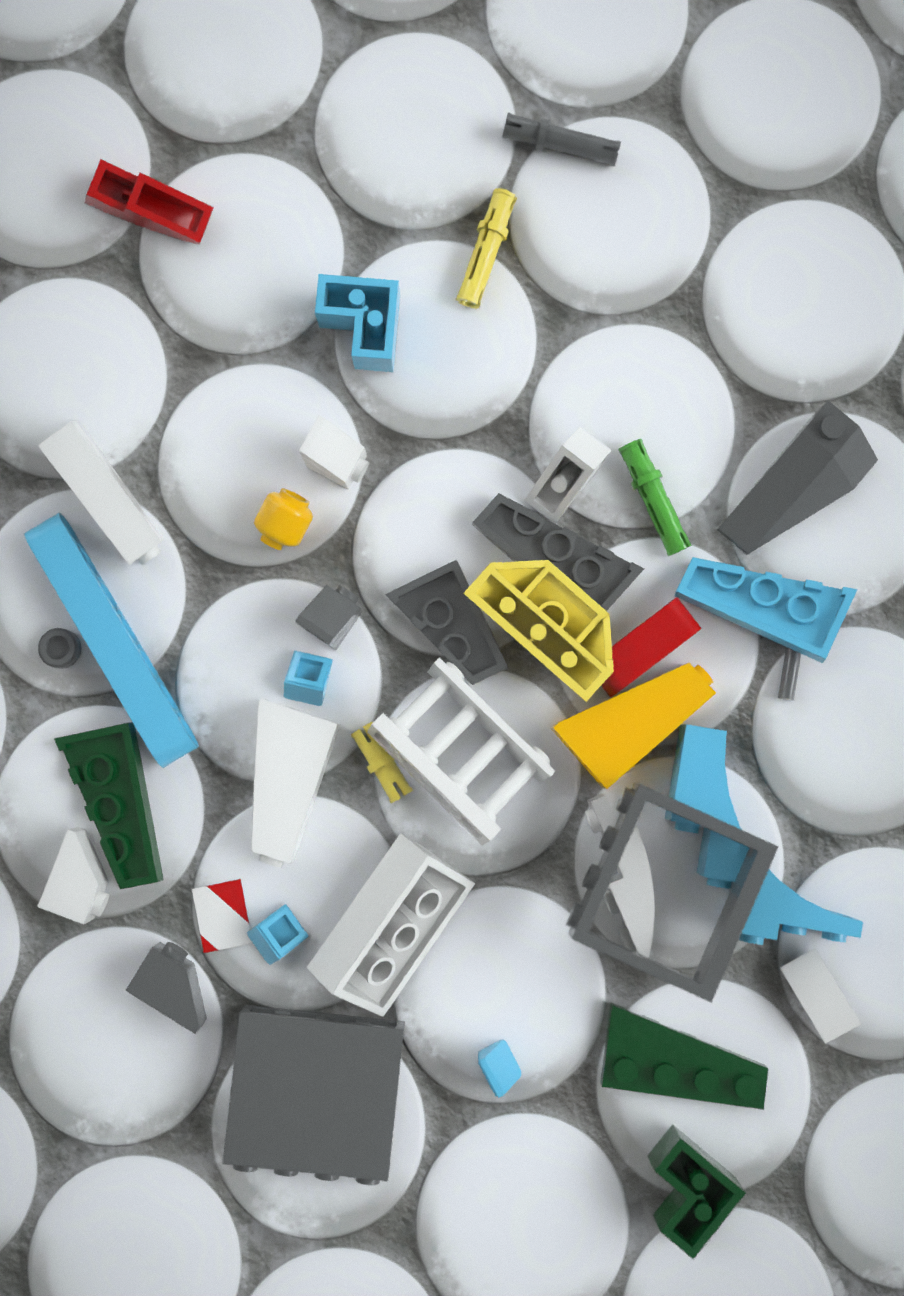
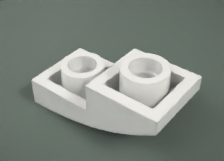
M816 948L780 967L825 1044L862 1025Z

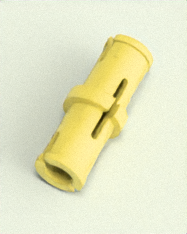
M370 722L363 726L371 740L370 743L367 742L360 729L353 732L351 737L354 738L368 761L369 766L366 768L369 773H375L392 804L401 798L393 785L394 782L399 787L403 796L412 792L413 789L409 786L394 761L395 759L367 733L373 723Z

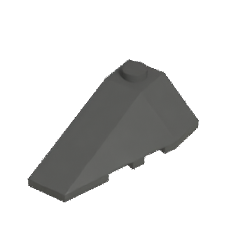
M827 401L813 414L717 531L748 555L854 490L878 461L860 426L830 401Z

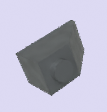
M326 585L299 614L295 622L337 650L362 613V609L356 605L359 598L341 585L338 586L336 591Z
M159 942L150 949L125 991L196 1034L205 1023L207 1017L195 964L186 958L188 953L180 946L172 942H167L166 945Z

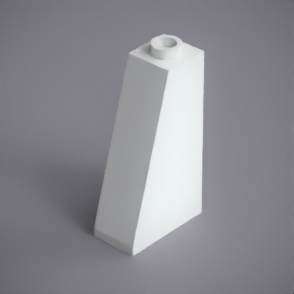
M80 421L69 422L38 444L41 451L129 565L137 559L143 565L161 552L157 545L164 538Z
M260 698L257 710L251 851L261 854L259 861L282 868L284 862L291 864L296 858L340 724Z

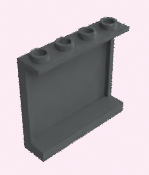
M245 1005L239 1012L222 1164L233 1165V1169L240 1172H254L258 1168L274 1169L275 1174L287 1177L296 1176L298 1172L313 1173L315 1178L324 1181H335L339 1179V1176L356 1178L355 1181L363 1185H377L380 1181H388L405 1021Z

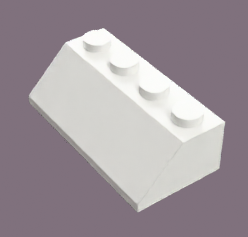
M400 833L309 963L307 969L332 995L384 1017L475 883L431 851Z

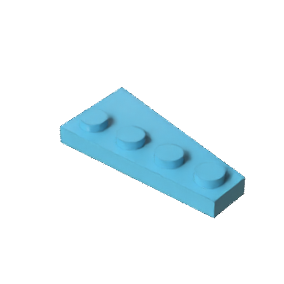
M692 557L676 590L675 597L823 663L858 589L823 586L822 582L807 579L805 582L782 578L781 574L771 572L762 574L746 571L744 567Z

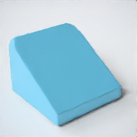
M294 650L284 681V697L321 706L333 659Z
M286 904L247 932L248 937L269 965L280 960L309 937Z
M502 1039L478 1051V1064L495 1097L497 1096L498 1098L504 1096L522 1075L521 1069L507 1042Z

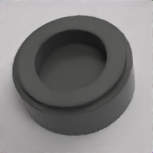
M54 628L44 633L38 644V653L45 664L55 668H67L75 664L81 655V642L73 632L62 628Z

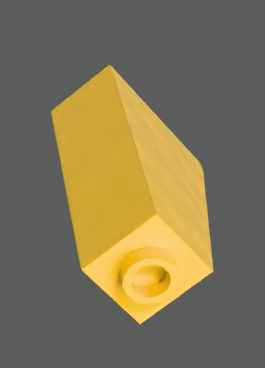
M689 662L559 721L550 729L603 789H608L716 694L710 686L714 681L700 665L697 664L693 667Z

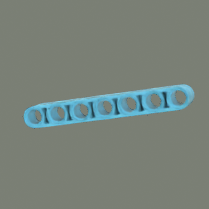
M57 513L25 532L24 536L28 545L156 762L164 768L198 748V742L66 518L61 513Z

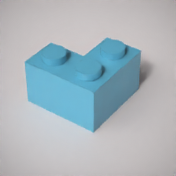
M318 274L315 315L319 328L354 331L351 357L355 369L394 373L400 307L399 281Z

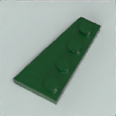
M133 722L54 738L58 750L63 751L70 766L67 770L73 784H78L85 800L86 806H84L87 816L90 821H94L100 834L101 840L99 843L120 890L163 881L164 878L137 733Z
M610 1002L600 1080L602 1087L764 1110L769 1069L766 1065L718 1045L715 1046L702 1041L691 1034L675 1030L654 1019L638 1015Z

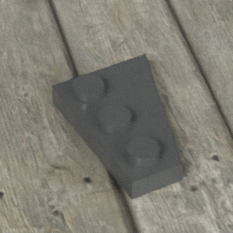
M457 560L385 594L439 649L450 663L454 664L472 685L509 668L481 609L464 594L469 588V584Z

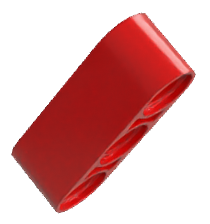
M678 597L612 645L614 672L601 685L610 698L702 629Z

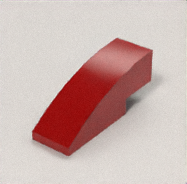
M102 159L99 161L85 199V204L146 229L198 245L201 242L214 207L141 172L136 176Z

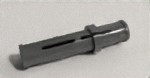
M509 112L507 114L502 135L503 139L507 138L535 145V150L543 151V148L615 166L618 150L621 145L619 140L615 141L549 124L550 120L545 118L540 122L512 115Z

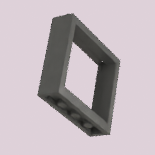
M634 783L631 789L625 788L621 799L619 798L616 810L621 813L615 827L609 825L603 834L599 848L604 850L598 866L591 864L585 875L582 887L587 888L581 904L574 902L569 911L570 915L566 922V925L570 927L568 934L572 940L712 1003L779 846L642 784ZM646 801L749 847L693 978L589 931Z

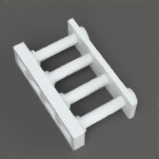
M438 658L427 672L435 680L397 718L391 717L389 719L382 713L371 724L367 733L481 845H484L491 841L501 830L495 823L497 820L495 815L532 776L542 783L551 777L555 770L549 765L550 759L541 749L536 746L531 748L463 681L464 675L454 664L450 662L445 663ZM447 691L463 709L426 747L421 745L418 748L407 737L409 735L408 729ZM476 720L492 737L455 775L450 774L447 776L437 766V758ZM505 748L521 765L484 804L478 803L476 805L465 794L468 791L466 786Z

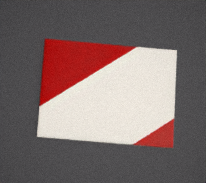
M241 879L192 889L204 953L252 944L247 935L250 925Z

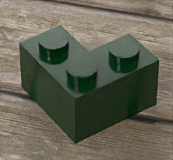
M672 1124L647 1155L653 1170L674 1187L653 1216L660 1232L694 1260L746 1192L732 1173Z

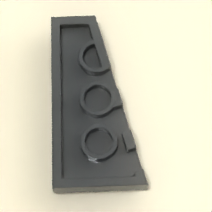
M500 493L472 522V525L514 562L549 560L606 611L645 569L614 555V552L600 545L597 546L578 536L577 533L565 527L558 526L545 519L544 516Z

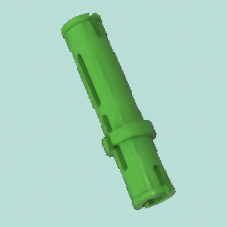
M642 438L619 448V453L633 479L631 482L633 490H638L668 557L692 546L660 480L663 477L660 469H655Z

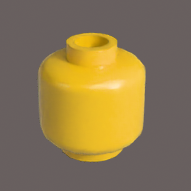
M282 488L280 492H270L254 520L255 527L262 533L260 540L276 550H281L284 545L288 547L298 546L313 519V513L308 508L310 502L301 495Z

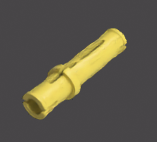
M501 188L493 190L485 218L480 220L478 224V239L456 297V301L459 304L468 308L479 309L501 242L507 238L509 231L506 227L517 200L515 194Z

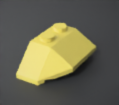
M549 560L490 563L464 592L470 600L584 701L587 702L614 672L609 613Z

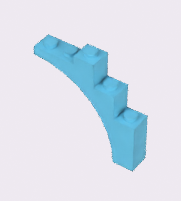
M688 724L680 725L668 797L741 829L728 790L725 768L727 731ZM666 810L665 819L675 822V830L699 833L701 825ZM704 827L696 873L707 877V885L731 889V884L735 882L749 847ZM769 869L739 940L763 945L764 938L777 940L779 924H782L781 931L806 935L807 929L822 931L821 938L846 943L847 936L861 938L863 921L823 909L803 899L781 882Z

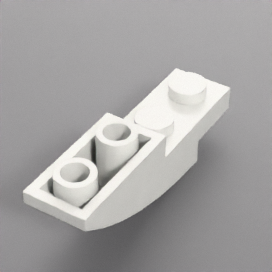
M600 794L587 800L590 809L585 811V815L593 833L601 832L603 836L609 825L615 827L617 820L606 795ZM635 826L616 868L618 874L612 877L608 890L604 895V900L611 915L618 913L624 928L618 930L624 947L649 958L655 920L654 888L646 849L639 830Z

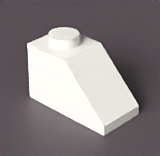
M318 415L299 449L307 468L346 489L350 488L353 481L357 483L361 481L369 465V462L365 460L367 457L365 447L320 415Z
M579 427L558 450L524 501L556 524L612 450L582 427Z
M80 827L67 829L38 907L81 924L93 920L95 916L100 917L109 899V894L105 893L109 881L85 829Z

